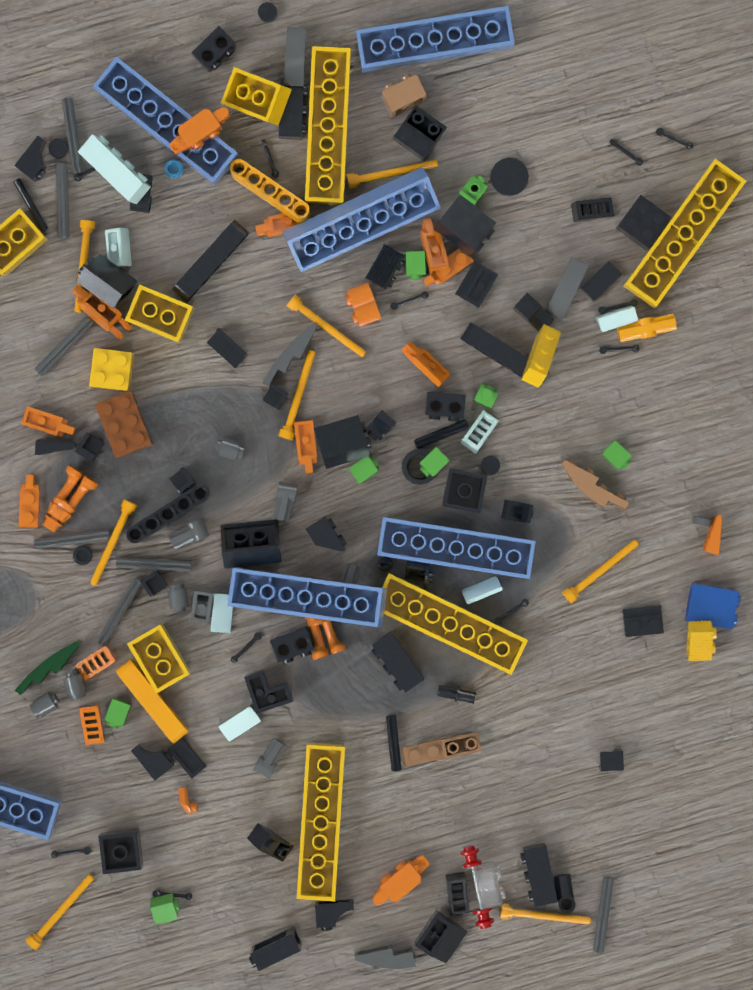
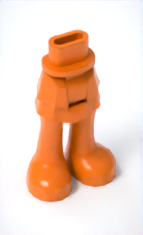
M72 465L67 466V481L57 496H54L53 502H50L48 514L45 515L46 519L42 524L54 533L59 526L62 527L63 523L72 517L71 514L76 511L75 508L82 497L89 490H95L99 485L94 479L84 475L82 471ZM82 478V481L78 489L68 502L66 498L68 497L74 486L77 484V482Z
M305 617L315 642V650L312 653L313 661L329 656V651L319 627L321 624L327 636L331 655L347 650L346 644L338 640L330 620Z

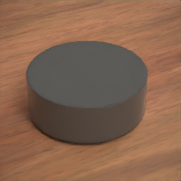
M693 516L692 523L711 527L712 520Z

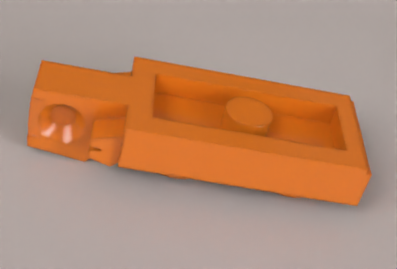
M299 210L296 214L302 216L306 211ZM281 213L267 217L268 219L263 220L264 224L255 226L258 237L264 235L275 237L283 235L282 231L300 223Z
M431 218L423 219V223H421L423 230L420 231V238L429 271L447 269L449 262L442 236L434 230Z
M457 249L447 256L449 262L447 269L428 271L430 275L423 282L427 287L434 282L437 285L443 284L474 262L473 259L462 250Z
M411 340L401 350L437 387L451 375L425 348L420 349Z
M29 406L26 407L21 422L22 425L63 437L64 433L75 435L77 429L68 426V420Z
M313 420L294 422L298 461L300 465H305L306 474H313V463H317Z
M27 474L26 484H21L18 527L39 528L41 490H39V485H35V475Z

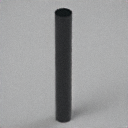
M20 178L13 181L39 229L41 232H44L48 229Z

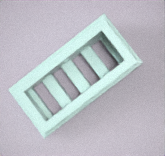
M483 410L462 439L461 444L476 454L499 420ZM482 418L485 419L486 421H488V422L491 423L492 425H491V426H488L487 424H485L484 422H482L481 419H482ZM477 425H480L482 428L487 430V432L485 433L484 431L479 429ZM473 431L476 432L477 434H479V435H480L481 437H483V438H482V439L478 438V437L475 436L472 432H473ZM468 438H471L473 441L478 443V445L470 441Z

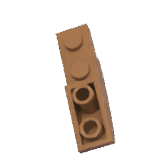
M570 458L568 461H562L561 464L571 481L588 498L602 507H605L609 501L626 510L629 502L625 501L627 497L617 492L615 495L608 492L610 488L601 483L598 486L595 485L598 477L595 476L596 472L587 467L585 470L579 468V463Z
M478 732L420 742L415 745L401 747L404 765L409 767L481 751Z

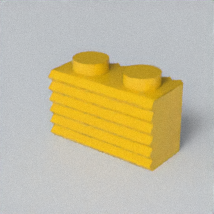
M710 620L688 622L686 648L688 661L712 660V654H715L716 651L713 639L717 638V632Z

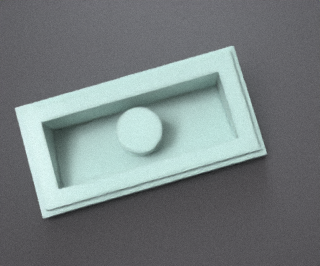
M114 228L105 230L107 259L118 267L132 266L129 229Z
M630 305L596 316V321L601 331L605 332L636 322L638 317L635 307Z
M494 576L463 589L462 594L466 603L471 604L502 591V587L498 578Z
M214 593L211 632H231L233 607L227 606L229 594Z
M250 705L218 727L230 742L261 722V719L256 714L252 705Z

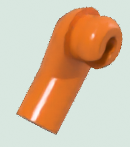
M179 788V802L187 814L196 813L198 806L195 802L190 803L188 789Z

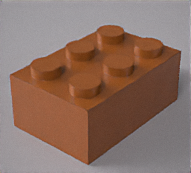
M130 390L95 404L115 458L124 457L153 445L133 391Z

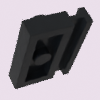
M474 261L455 295L479 308L498 274Z
M661 605L622 609L625 637L664 633Z

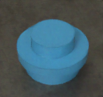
M172 159L165 164L164 171L169 178L177 179L183 174L184 168L180 161Z

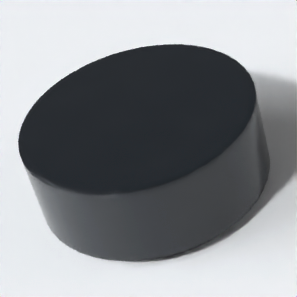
M270 2L261 4L258 8L259 18L266 23L274 21L277 17L275 5Z
M54 139L50 142L48 149L54 158L61 159L67 155L68 145L64 140Z
M487 456L481 462V469L487 475H494L500 469V462L494 456Z
M79 546L73 552V559L79 565H86L93 558L92 550L87 546Z

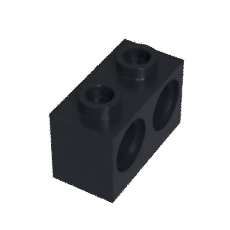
M218 26L191 53L210 72L211 70L215 71L222 64L221 60L225 56L228 58L235 52L236 44ZM226 40V47L219 48L217 46L218 41ZM206 53L214 55L211 61L203 60Z
M427 392L425 415H429V419L432 420L448 417V421L459 422L460 418H464L466 395ZM432 401L440 402L441 409L439 411L431 410L430 404ZM456 402L460 405L458 413L450 411L449 406L451 403Z
M307 627L270 640L277 662L282 661L283 664L294 661L293 657L300 655L301 658L312 654L311 650H314ZM299 638L307 640L305 648L297 646L296 642ZM280 645H287L289 653L282 655L279 652Z

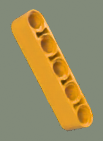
M236 159L231 162L230 171L235 181L297 223L310 219V208L306 202L244 160ZM239 167L244 169L241 173L235 172V169ZM253 178L259 179V182L256 184H252L250 181ZM270 188L275 190L273 194L265 193ZM284 199L291 201L287 205L281 204V201ZM299 210L306 211L302 216L296 214Z
M131 658L116 669V673L173 744L189 732L188 728L159 692L155 693L145 674Z

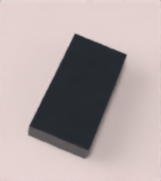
M608 261L581 289L595 301L622 274Z
M184 737L168 748V751L191 779L207 767Z

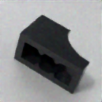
M40 136L35 138L14 165L34 182L44 177L46 174L45 169L47 168L42 161V152L46 142Z
M528 293L513 307L538 332L544 324L549 326L554 321Z
M381 410L367 426L369 430L367 434L375 441L377 439L381 441L396 425V422Z
M139 744L131 750L154 781L175 765L173 763L174 758L168 751L166 753L164 750L150 752Z
M344 899L315 902L317 928H321L322 931L332 930V927H336V921L343 913L354 910V900Z

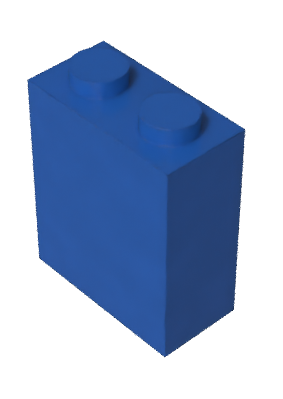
M691 583L684 621L700 622L701 620H710L712 626L733 629L738 619V615L735 614L736 607H739L741 602L739 591Z

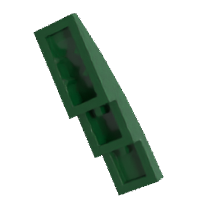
M78 640L47 658L27 675L14 691L22 695L33 681L38 685L42 683L51 670L56 674L59 673L82 642Z

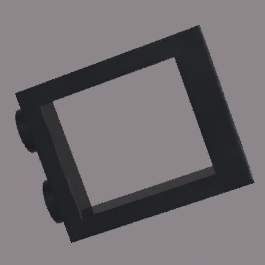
M291 927L252 946L249 957L252 966L257 967L258 971L300 952L302 943L295 928Z

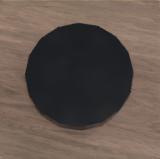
M505 158L494 165L490 180L493 188L499 194L511 197L518 195L525 189L528 184L529 174L523 162L516 158Z

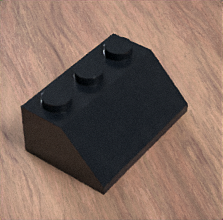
M278 519L221 525L224 569L282 563Z

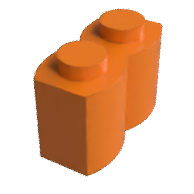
M369 283L347 290L348 295L345 296L348 307L353 306L355 313L351 315L355 325L359 324L361 328L382 320Z

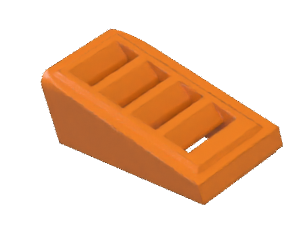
M714 515L702 547L703 551L718 556L720 553L722 528L721 515Z
M105 645L77 663L75 667L82 674L84 681L116 662L117 659L109 646ZM104 652L109 662L106 663L100 653ZM95 656L99 658L103 666H99L94 658ZM89 660H91L94 666L96 667L95 671L88 663ZM81 665H86V667L90 671L89 675L86 674L85 670Z
M100 704L80 707L85 745L104 743ZM95 712V715L86 716V713ZM87 720H97V723L87 724ZM98 727V730L88 731V728ZM99 734V738L89 739V735Z

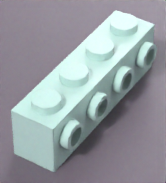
M92 134L78 153L129 202L137 204L151 188L146 183L148 179L140 172L137 174L133 170L135 167L129 161H124L121 158L122 154L115 148L111 149L108 146V140L103 136L97 137Z

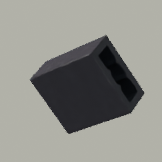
M459 195L438 221L434 230L471 257L474 252L478 254L485 245L482 241L485 238L489 240L495 232L493 227L496 222Z
M99 254L95 259L92 257L86 265L83 264L78 271L79 277L76 282L113 309L131 293L137 283L136 279L102 254Z
M358 415L314 428L326 469L370 456L369 448H372L369 436H364L367 429L365 422H360Z

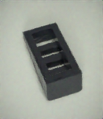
M611 197L575 201L571 204L574 222L614 217ZM602 203H605L606 213H603ZM595 204H597L598 214H596ZM587 205L590 208V215H588Z
M37 440L35 455L74 449L77 444L74 442Z
M464 872L446 874L450 915L470 913ZM462 888V890L452 891V889ZM463 896V898L453 899V897ZM462 903H464V905H465V906H460V907H454V906H453V905H455V904H462Z

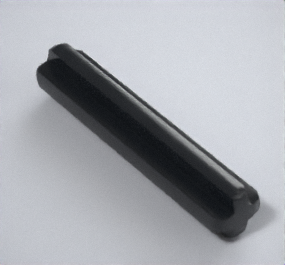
M464 419L414 440L416 448L420 449L467 430L469 425Z
M387 715L386 723L391 770L398 772L402 770L397 720L396 715Z

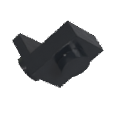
M504 500L502 519L530 524L533 517L532 504Z
M407 560L405 579L424 581L423 589H427V585L432 583L433 572L430 571V563Z

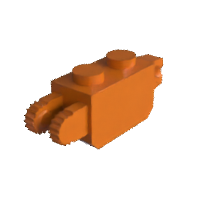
M227 107L217 109L213 113L208 109H203L180 125L178 128L179 135L169 144L174 154L177 155L187 149L190 151L194 149L196 151L204 145L205 140L217 137L222 129L221 124L230 117Z
M79 285L72 290V293L78 298L76 302L79 304V308L107 333L110 331L120 340L124 337L114 327L116 323L127 331L131 330L132 327L121 317L122 314L117 308L113 309L89 290H84Z
M421 854L411 861L409 859L406 862L402 860L395 866L396 870L393 873H386L380 879V889L372 897L374 904L377 906L382 905L388 899L392 902H398L420 884L421 873L430 864L427 858Z

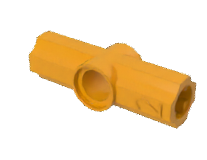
M674 314L640 319L634 323L617 327L618 338L621 343L638 338H650L660 333L677 330Z

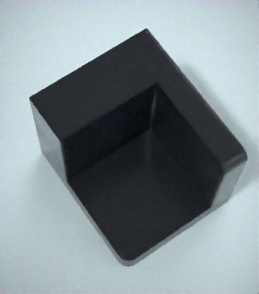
M271 384L263 401L279 410L289 394Z
M87 432L75 452L88 461L94 462L105 443Z
M182 467L169 478L179 494H182L196 483L185 467Z
M158 570L140 580L150 597L168 586Z
M614 749V751L600 752L599 770H624L623 750Z

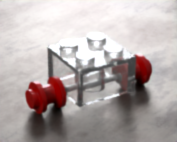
M469 845L463 847V851L460 854L465 856L466 859L463 867L472 869L479 902L478 908L473 909V914L478 915V921L475 924L480 926V929L492 927L491 924L495 922L494 918L489 916L492 907L503 905L502 899H505L504 888L502 884L498 883V880H502L498 865L495 866L493 861L482 863V860L477 859L476 855L479 852V848Z

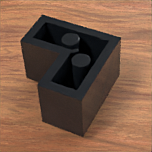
M264 669L244 677L256 714L291 703L294 700L288 682L269 687Z

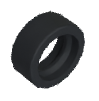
M412 450L406 454L402 461L403 475L412 484H427L434 478L431 475L424 478H416L411 475L408 468L409 462L413 457L419 455L426 457L430 453L428 450Z

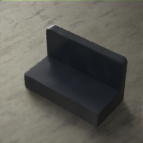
M219 327L216 329V333L207 341L234 368L248 355Z

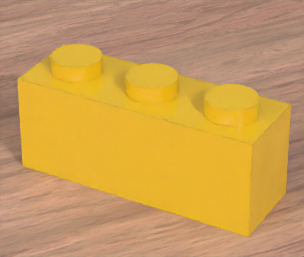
M545 324L542 326L535 337L521 380L538 388L548 374L561 334L560 331Z

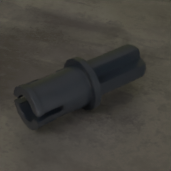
M439 685L437 695L454 699V702L458 700L474 704L476 692L459 689L460 687L452 688Z

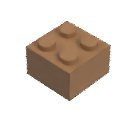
M408 74L401 78L402 82L396 85L390 83L384 87L382 100L391 118L414 108L415 105L418 106L426 102L427 94L417 74L414 76Z

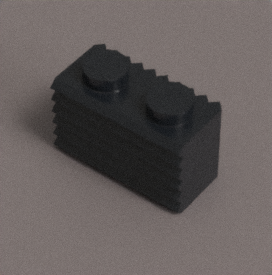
M384 244L365 279L384 290L387 287L391 288L396 280L394 277L396 270L401 271L406 262L403 260L404 255Z

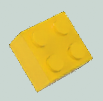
M94 348L89 386L130 391L134 353Z

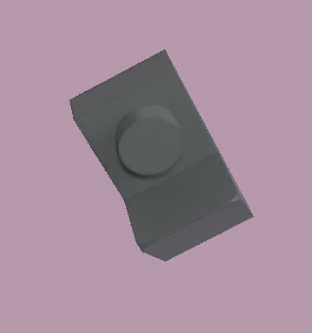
M194 589L190 620L210 622L214 600L213 591Z

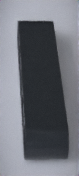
M236 220L232 221L176 283L172 290L184 301L188 302L244 241L249 232Z
M470 322L460 339L522 378L528 357Z
M204 485L193 487L130 527L126 532L127 539L131 543L142 542L205 502L210 496L209 489ZM199 488H203L206 492L203 499L196 497V490ZM183 498L188 499L190 503L187 509H182L179 505L180 500ZM168 508L173 511V517L169 520L163 516L164 510ZM150 519H154L157 522V527L154 530L149 529L147 526V522ZM134 529L139 530L141 533L138 540H134L131 537V532Z

